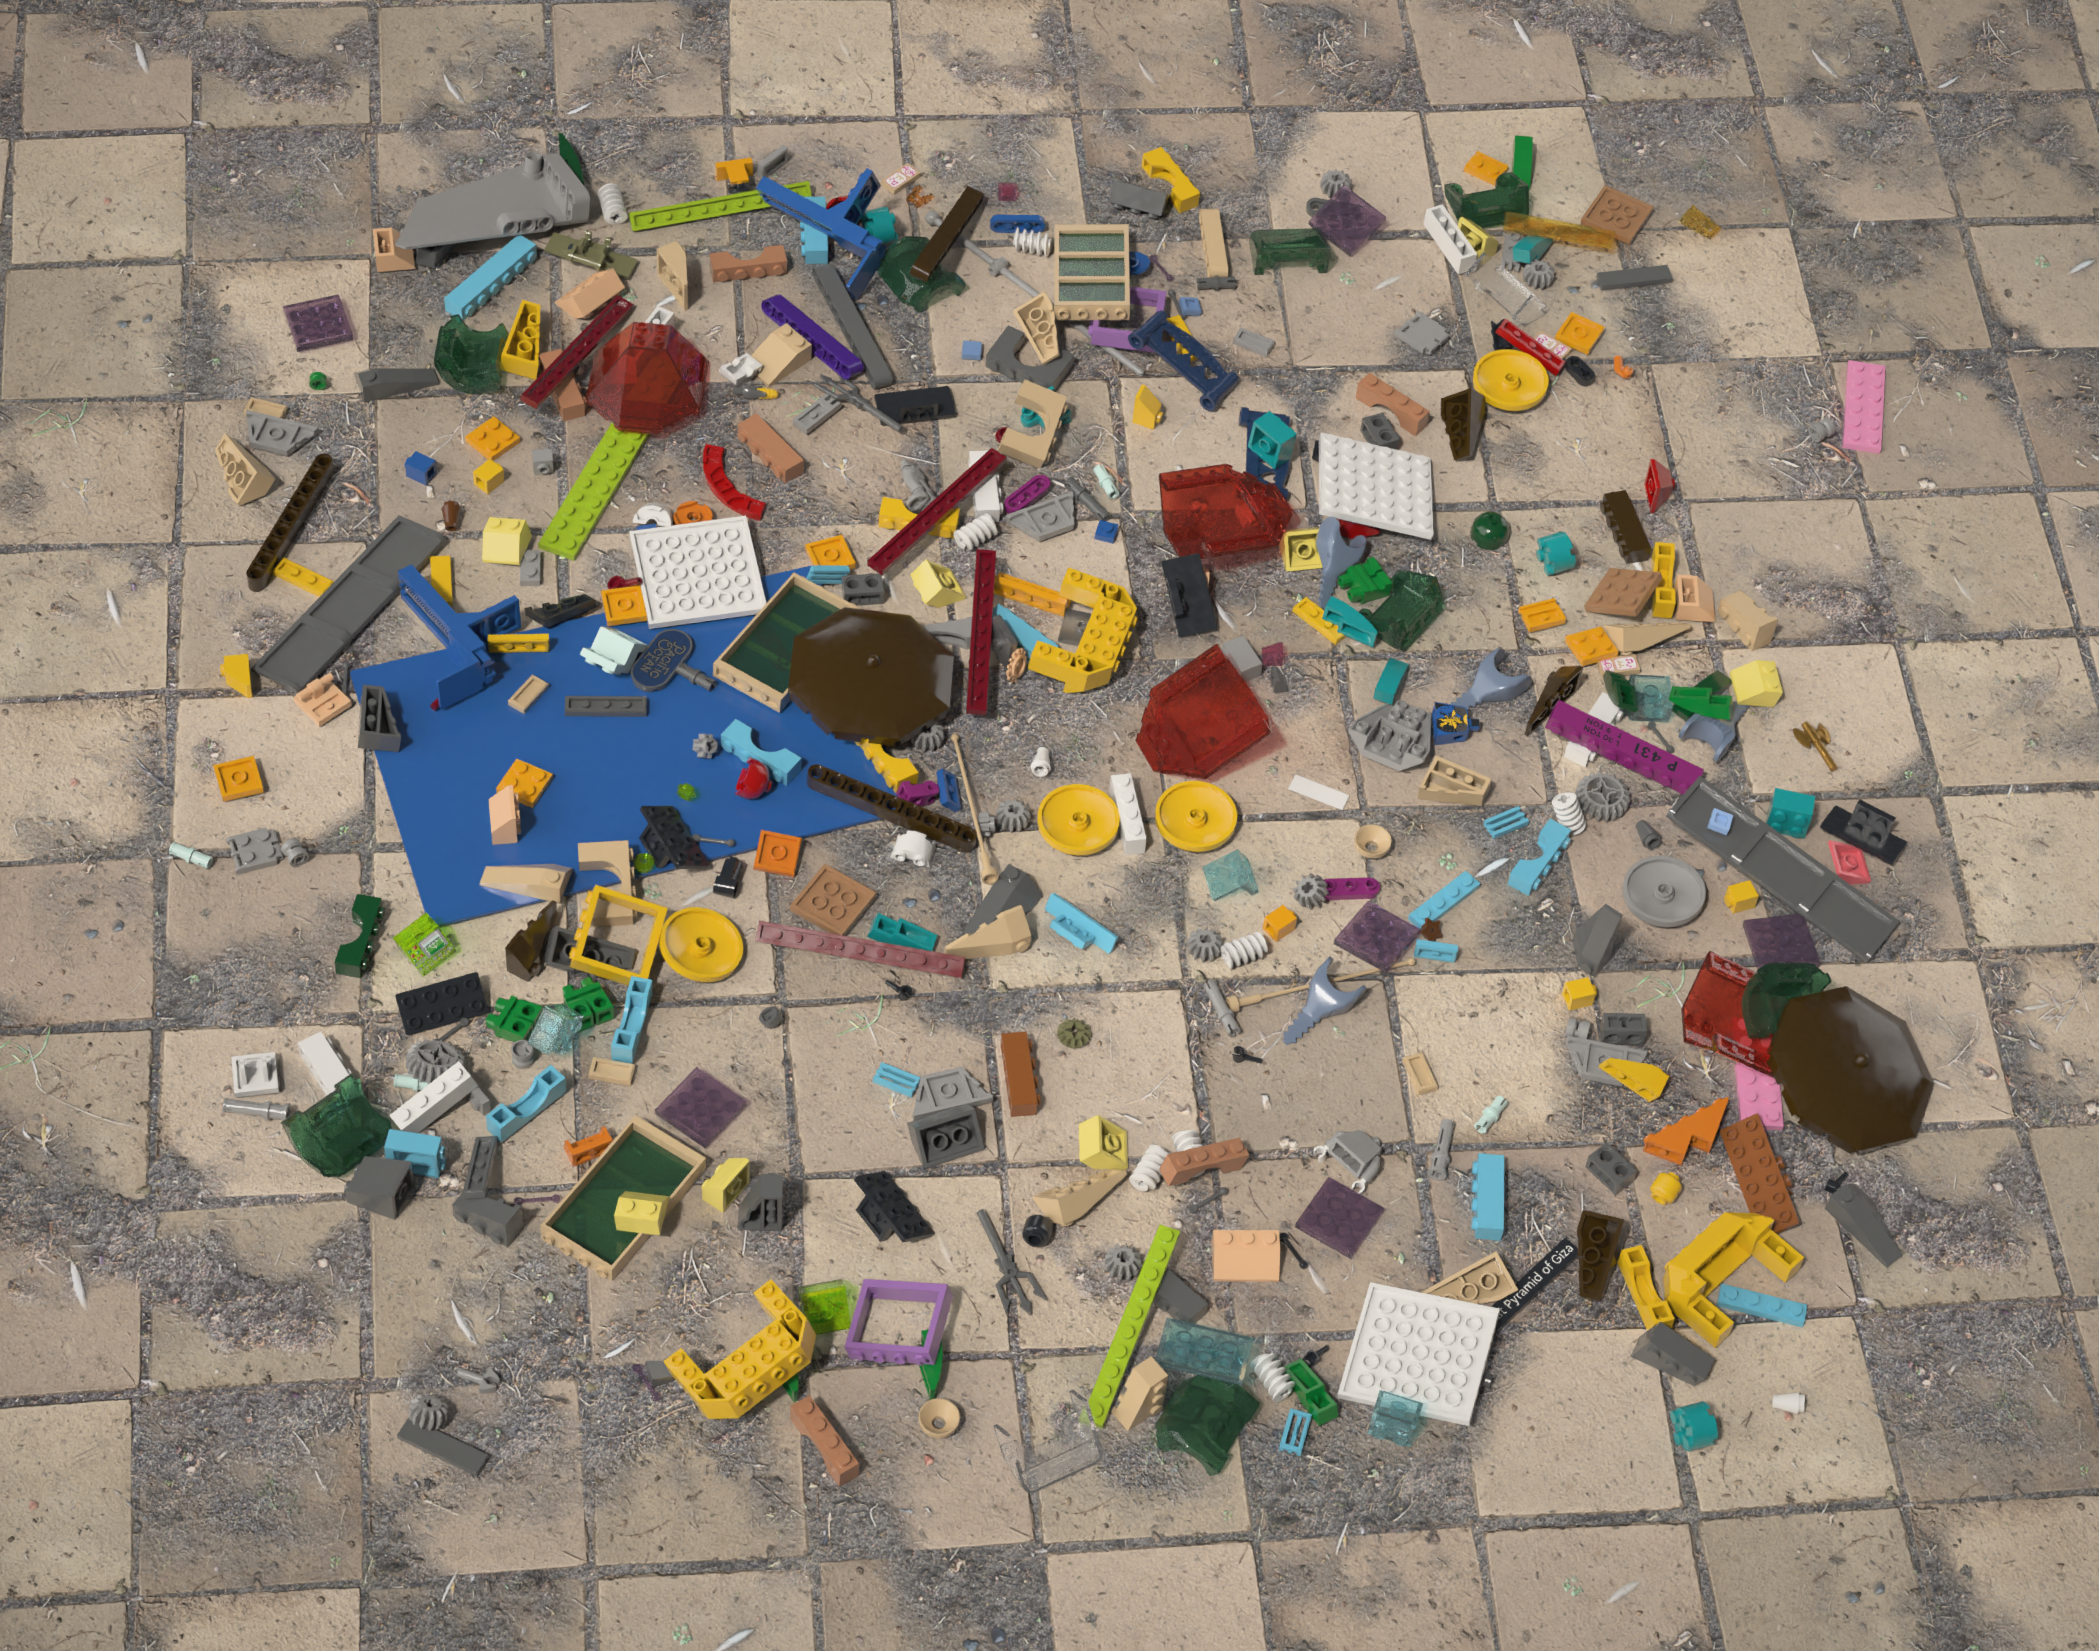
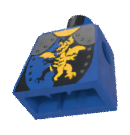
M1435 702L1432 710L1434 745L1464 742L1469 731L1479 730V719H1469L1466 707Z

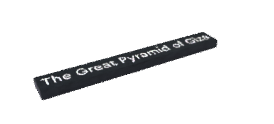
M1564 1238L1515 1284L1518 1289L1517 1291L1491 1306L1500 1309L1494 1336L1578 1258L1577 1247Z

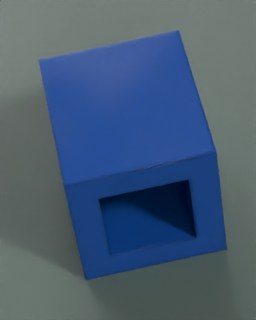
M417 451L411 457H408L404 464L406 477L424 485H427L437 473L436 460Z

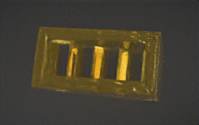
M1694 205L1679 220L1684 226L1708 239H1711L1721 229L1720 226Z

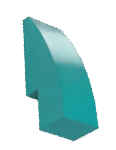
M1536 235L1522 238L1513 247V260L1529 264L1534 259L1539 260L1552 244L1553 238Z
M1331 596L1325 606L1322 619L1337 625V632L1373 647L1378 633L1374 626L1353 607Z
M1390 658L1376 685L1373 699L1392 705L1405 677L1409 663Z
M878 913L871 923L867 937L878 942L932 951L937 934L902 918L895 921Z

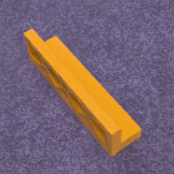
M1001 572L995 575L994 594L1064 617L1066 609L1069 608L1072 600L1060 597V592Z

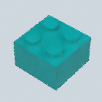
M1268 411L1254 421L1248 447L1273 469H1277L1291 459L1297 433L1281 421L1278 416Z
M1775 788L1767 810L1765 823L1780 834L1804 839L1813 815L1815 796Z

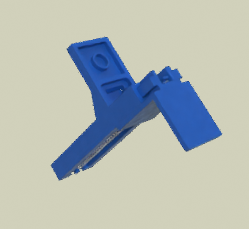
M866 168L864 173H861L858 177L856 186L849 191L848 198L830 209H826L763 176L756 189L760 196L763 197L762 199L765 203L835 239L840 247L863 258L846 285L852 297L858 301L881 265L880 259H883L886 254V246L882 245L883 241L870 235L869 231L857 225L881 187L874 172Z
M412 564L398 570L399 580L402 582L399 585L401 588H404L400 590L401 599L451 653V660L459 667L436 680L439 707L444 709L482 690V683L488 684L492 682L493 676L496 675L495 671L490 667L495 661L485 649V646L488 645V635L509 634L521 628L519 599L513 595L481 612L456 613Z

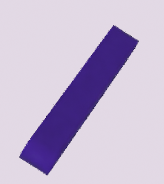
M777 294L762 301L761 308L765 315L780 327L786 323L812 344V353L843 379H849L863 372V363L857 356L782 295Z

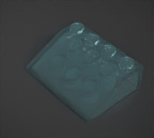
M1166 1318L1155 1361L1161 1367L1242 1386L1254 1338Z

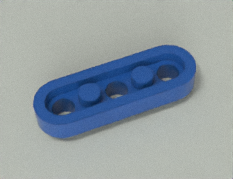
M998 214L990 219V228L996 233H1015L1017 227H1019L1020 233L1024 229H1026L1027 233H1030L1031 230L1034 233H1038L1045 229V219L1040 215Z

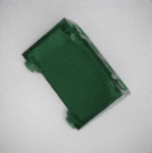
M1513 172L1499 175L1495 182V189L1463 195L1462 187L1457 183L1444 184L1445 197L1458 223L1459 218L1464 217L1484 229L1521 222L1529 215V185Z
M1320 229L1256 230L1250 235L1249 246L1254 275H1264V269L1269 266L1274 268V262L1309 261L1310 267L1316 266L1318 273L1328 272L1330 248Z
M1399 569L1390 579L1392 582V594L1373 614L1367 608L1361 609L1359 613L1377 630V638L1397 650L1406 651L1442 613L1444 599L1437 577Z

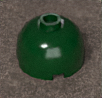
M1487 511L1474 519L1470 530V537L1482 549L1497 550L1499 546L1507 543L1509 524L1501 514Z

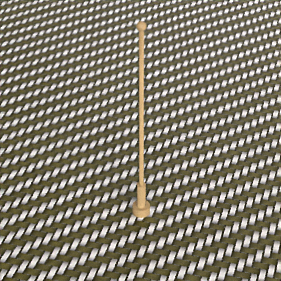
M952 734L951 740L955 745L982 852L980 854L984 869L981 872L982 882L987 885L994 884L999 879L998 873L991 866L988 852L985 851L958 744L959 736Z
M1411 957L1407 961L1394 963L1374 969H1369L1353 974H1348L1328 980L1330 983H1333L1408 964L1410 966L1415 965L1416 960ZM1309 984L1265 995L1255 994L1239 999L1233 995L1226 997V1004L1235 1013L1239 1012V1007L1258 1003L1262 999L1308 989Z

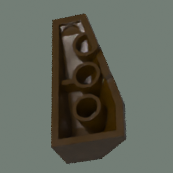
M1473 388L1441 398V418L1445 422V431L1449 435V445L1456 462L1472 457L1485 414V396Z
M1561 666L1556 672L1552 671L1549 674L1547 683L1527 723L1525 731L1527 737L1549 718L1558 700L1566 702L1577 692L1583 670L1582 666Z
M552 900L539 912L537 920L531 919L527 924V929L525 931L520 929L505 947L507 971L527 982L533 976H536L541 969L548 937L557 916L556 901Z
M1587 1210L1582 1211L1577 1227L1579 1296L1581 1298L1602 1302L1629 1229L1624 1219Z

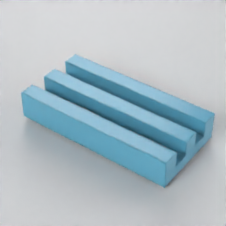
M812 565L806 579L814 584H842V576H847L850 569L849 566Z
M1517 806L1484 820L1483 825L1493 839L1527 826L1529 820L1525 818V814L1520 812L1521 809ZM1516 820H1520V821H1518V822H1516V823H1513V824L1509 825V823H1511V822H1514V821H1516Z
M1417 939L1414 957L1455 963L1458 945Z
M881 1062L880 1068L877 1069L872 1082L912 1098L919 1085L920 1077ZM881 1076L892 1080V1082L881 1078ZM898 1084L905 1085V1086H907V1087H910L911 1089H908V1088L903 1087V1086L898 1085Z
M1290 1408L1279 1446L1280 1451L1288 1450L1287 1453L1292 1454V1452H1295L1296 1455L1301 1456L1312 1414ZM1293 1415H1296L1297 1420L1289 1445L1285 1442ZM1303 1417L1306 1418L1299 1446L1296 1447L1294 1444Z

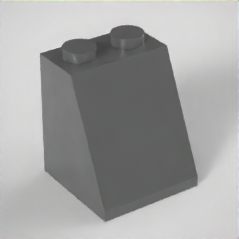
M365 1156L361 1164L358 1163L356 1165L352 1180L348 1181L345 1185L344 1193H346L347 1203L395 1220L414 1186L412 1163L404 1160Z

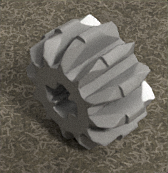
M1337 169L1335 171L1328 170L1327 173L1323 174L1320 186L1323 194H1327L1328 198L1331 196L1335 199L1337 197L1343 198L1350 192L1351 179L1349 174H1344L1343 170L1340 172Z
M1534 259L1523 270L1524 282H1527L1528 286H1534V289L1539 287L1542 290L1544 287H1549L1554 280V267L1550 266V262H1543V259L1541 261Z
M938 722L927 729L923 726L920 733L910 739L911 743L915 744L916 749L922 748L924 752L926 749L933 751L934 747L939 748L944 740L943 726L939 725Z
M1016 798L1013 801L1006 799L1005 803L1000 802L999 808L996 810L998 825H1002L1003 830L1009 829L1011 833L1015 829L1020 832L1021 828L1028 826L1031 818L1029 806L1025 805L1024 801L1017 802Z
M1310 873L1308 877L1302 875L1301 881L1295 880L1298 886L1293 888L1295 893L1294 899L1299 902L1300 906H1307L1308 909H1312L1314 904L1316 907H1319L1320 901L1326 902L1324 896L1329 893L1326 889L1327 883L1322 880L1321 876H1314V874Z
M1198 927L1196 932H1191L1190 938L1187 940L1189 954L1193 955L1194 960L1201 958L1202 963L1205 959L1211 962L1213 957L1218 958L1221 946L1223 945L1221 935H1216L1215 929L1209 931L1208 927L1204 930Z
M1117 1243L1115 1249L1110 1248L1104 1262L1105 1270L1110 1272L1111 1278L1118 1276L1120 1282L1122 1277H1125L1128 1281L1131 1279V1276L1136 1277L1142 1263L1140 1261V1253H1135V1246L1129 1249L1127 1243L1123 1247H1120Z
M427 1393L425 1396L418 1395L410 1404L409 1420L413 1421L414 1426L419 1425L421 1429L427 1428L429 1431L432 1428L439 1429L446 1422L448 1405L444 1403V1399H437L436 1395L429 1396Z

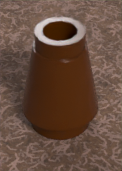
M447 501L441 508L445 529L447 531H456L461 507L456 501Z

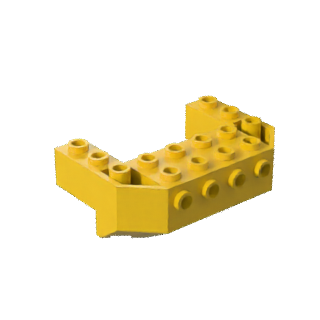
M1068 567L1061 584L1059 596L1094 608L1076 653L1037 640L1030 657L1028 669L1065 682L1063 692L1074 693L1084 692L1109 683L1113 672L1118 670L1120 664L1118 659L1124 655L1126 649L1124 644L1125 642L1129 643L1132 635L1131 627L1135 628L1138 617L1135 616L1137 607L1125 587Z
M1724 1212L1664 1267L1666 1270L1663 1277L1665 1301L1667 1300L1671 1311L1714 1348L1730 1335L1734 1322L1706 1299L1710 1293L1751 1256L1755 1257L1784 1283L1793 1277L1801 1267L1804 1257L1771 1230L1774 1223L1771 1217L1756 1213Z
M771 1279L753 1293L762 1309L771 1317L773 1322L704 1374L682 1348L663 1361L672 1377L695 1402L703 1416L708 1419L741 1417L811 1362L816 1334L803 1313Z

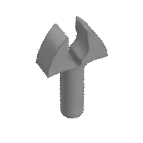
M462 1368L457 1372L458 1377L478 1383L480 1385L479 1393L482 1394L497 1391L496 1386L486 1382L493 1381L500 1384L499 1377L490 1368H488L487 1373L482 1375Z

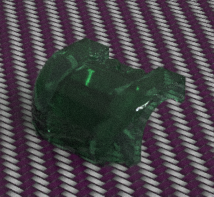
M906 236L888 247L883 259H880L881 265L877 269L879 276L903 304L907 302L915 307V311L923 312L929 301L941 291L953 290L956 296H960L966 283L957 273L948 272L941 264L927 283L910 275L914 262L930 240L927 237Z
M459 314L450 316L451 320L439 329L434 356V366L443 381L453 389L468 394L500 390L502 375L499 372L502 349L505 347L509 336L505 325L500 323L491 331H477L468 327Z
M1768 963L1759 968L1748 980L1742 997V1014L1748 1038H1768L1770 1035H1773L1778 1030L1776 1027L1783 1007L1791 998L1822 992L1832 982L1828 972L1825 974L1821 969L1815 967L1816 964Z
M353 1074L348 1075L335 1084L333 1092L302 1113L298 1110L281 1122L293 1148L300 1158L315 1172L324 1177L338 1178L352 1170L358 1163L362 1162L365 1156L370 1157L385 1145L389 1129H392L390 1120L379 1114L369 1103L363 1093L360 1078Z
M1210 1373L1192 1376L1181 1382L1155 1425L1158 1441L1156 1445L1162 1452L1180 1450L1188 1453L1204 1466L1209 1476L1219 1474L1229 1458L1227 1454L1245 1422L1251 1421L1260 1403L1238 1383L1229 1378Z

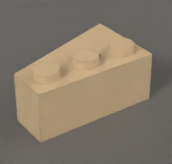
M1739 590L1721 599L1718 612L1730 625L1732 631L1736 632L1741 638L1743 644L1751 651H1754L1771 643L1778 618L1775 616L1770 617L1766 614L1767 610L1765 608H1758L1754 605L1755 601Z

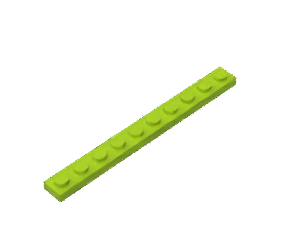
M809 181L782 185L803 197H812ZM757 190L629 212L628 214L631 230L637 231L771 207V205L764 202L763 197L760 196Z
M1159 1224L1081 1418L1084 1423L1102 1429L1105 1425L1180 1237L1179 1230Z

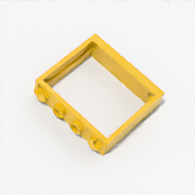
M595 885L592 891L588 890L587 897L585 898V903H588L586 910L583 909L579 921L582 922L581 929L577 928L574 940L577 943L576 947L571 948L569 958L572 959L570 967L629 986L631 976L648 979L668 908ZM598 899L654 916L638 974L582 956Z

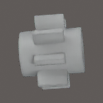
M699 734L698 739H693L692 750L698 753V758H712L711 754L717 753L718 742L713 739L712 734Z
M980 812L977 819L982 837H990V832L996 831L995 816H990L989 812Z

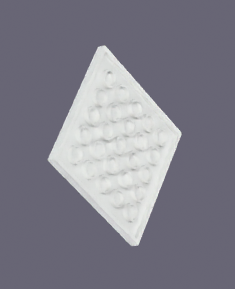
M1321 432L1319 436V514L1431 540L1433 536L1431 458Z
M746 516L629 531L637 574L642 579L640 586L649 629L755 615L765 606V595Z
M1370 1282L1339 1387L1338 1398L1469 1426L1500 1309Z

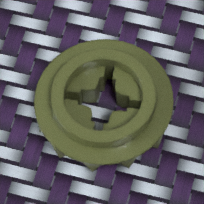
M1074 1017L1072 1020L1065 1019L1062 1024H1059L1057 1036L1059 1041L1066 1047L1080 1048L1089 1042L1091 1031L1089 1025H1086L1083 1020L1079 1021ZM1073 1028H1075L1077 1031V1035L1075 1036V1038H1073L1072 1035Z

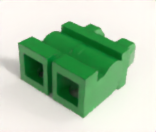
M1374 557L1368 558L1364 564L1347 567L1346 573L1338 578L1340 588H1350L1347 591V598L1350 602L1359 600L1361 605L1366 604L1367 601L1389 596L1392 587L1391 580L1382 571L1381 566Z
M588 977L581 981V988L577 990L570 984L562 988L564 1008L573 1022L576 1033L594 1027V1021L596 1025H600L614 1019L613 1005L601 988L599 981L594 982L591 977Z
M511 995L509 1000L499 997L495 1004V1011L500 1012V1015L489 1013L485 1022L487 1027L495 1031L496 1037L514 1042L519 1040L530 1042L534 1032L536 1033L544 1020L543 1006L517 999L513 995Z

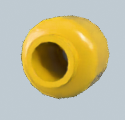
M1672 1172L1658 1174L1650 1186L1651 1197L1662 1205L1673 1203L1682 1190V1185L1679 1182L1680 1178Z

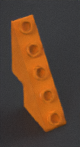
M1729 1097L1719 1098L1712 1105L1701 1107L1695 1114L1691 1116L1686 1115L1673 1125H1666L1660 1132L1647 1135L1643 1140L1645 1143L1643 1152L1678 1165H1682L1688 1146L1709 1153Z

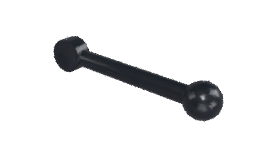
M1280 1233V1241L1284 1242L1298 1260L1300 1268L1306 1269L1308 1266L1307 1262L1302 1260L1288 1241V1235Z

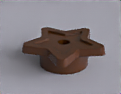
M1425 918L1420 934L1428 941L1442 938L1443 935L1439 930L1440 920L1433 922L1429 918Z

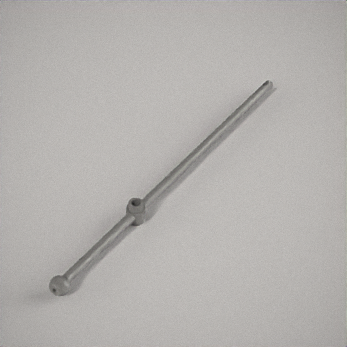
M929 211L926 214V222L930 225H937L939 227L943 222L936 211ZM960 235L957 241L990 265L988 271L992 276L995 277L996 275L1003 274L1032 297L1041 294L1008 270L1006 267L1009 263L1004 257L993 259L964 236ZM1065 320L1091 340L1092 335H1088V328L1077 320ZM1100 346L1137 375H1144L1142 368L1115 348Z

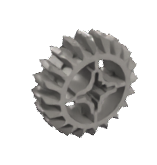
M1600 771L1596 775L1591 772L1589 777L1584 776L1582 781L1578 783L1575 791L1580 808L1583 810V815L1589 814V819L1595 817L1597 822L1603 819L1606 823L1608 819L1614 821L1616 817L1620 818L1627 810L1630 802L1627 784H1622V779L1617 780L1615 775L1612 777L1608 776V772L1604 775Z
M434 1038L432 1041L424 1039L423 1042L417 1041L416 1044L411 1045L406 1055V1068L408 1069V1074L413 1075L414 1079H419L420 1082H427L429 1085L458 1061L464 1067L465 1061L462 1051L457 1050V1046H451L450 1042L435 1041Z

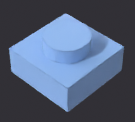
M1714 808L1707 828L1727 835L1733 815Z

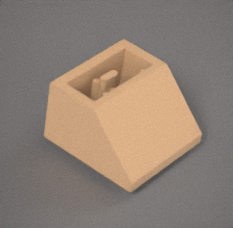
M393 228L373 229L377 272L415 269L413 249L405 250L395 246L401 233Z
M1677 575L1673 588L1675 589L1676 600L1675 620L1714 622L1713 589L1698 576Z
M508 785L489 799L492 845L517 843V835L521 834L518 793H513V785Z

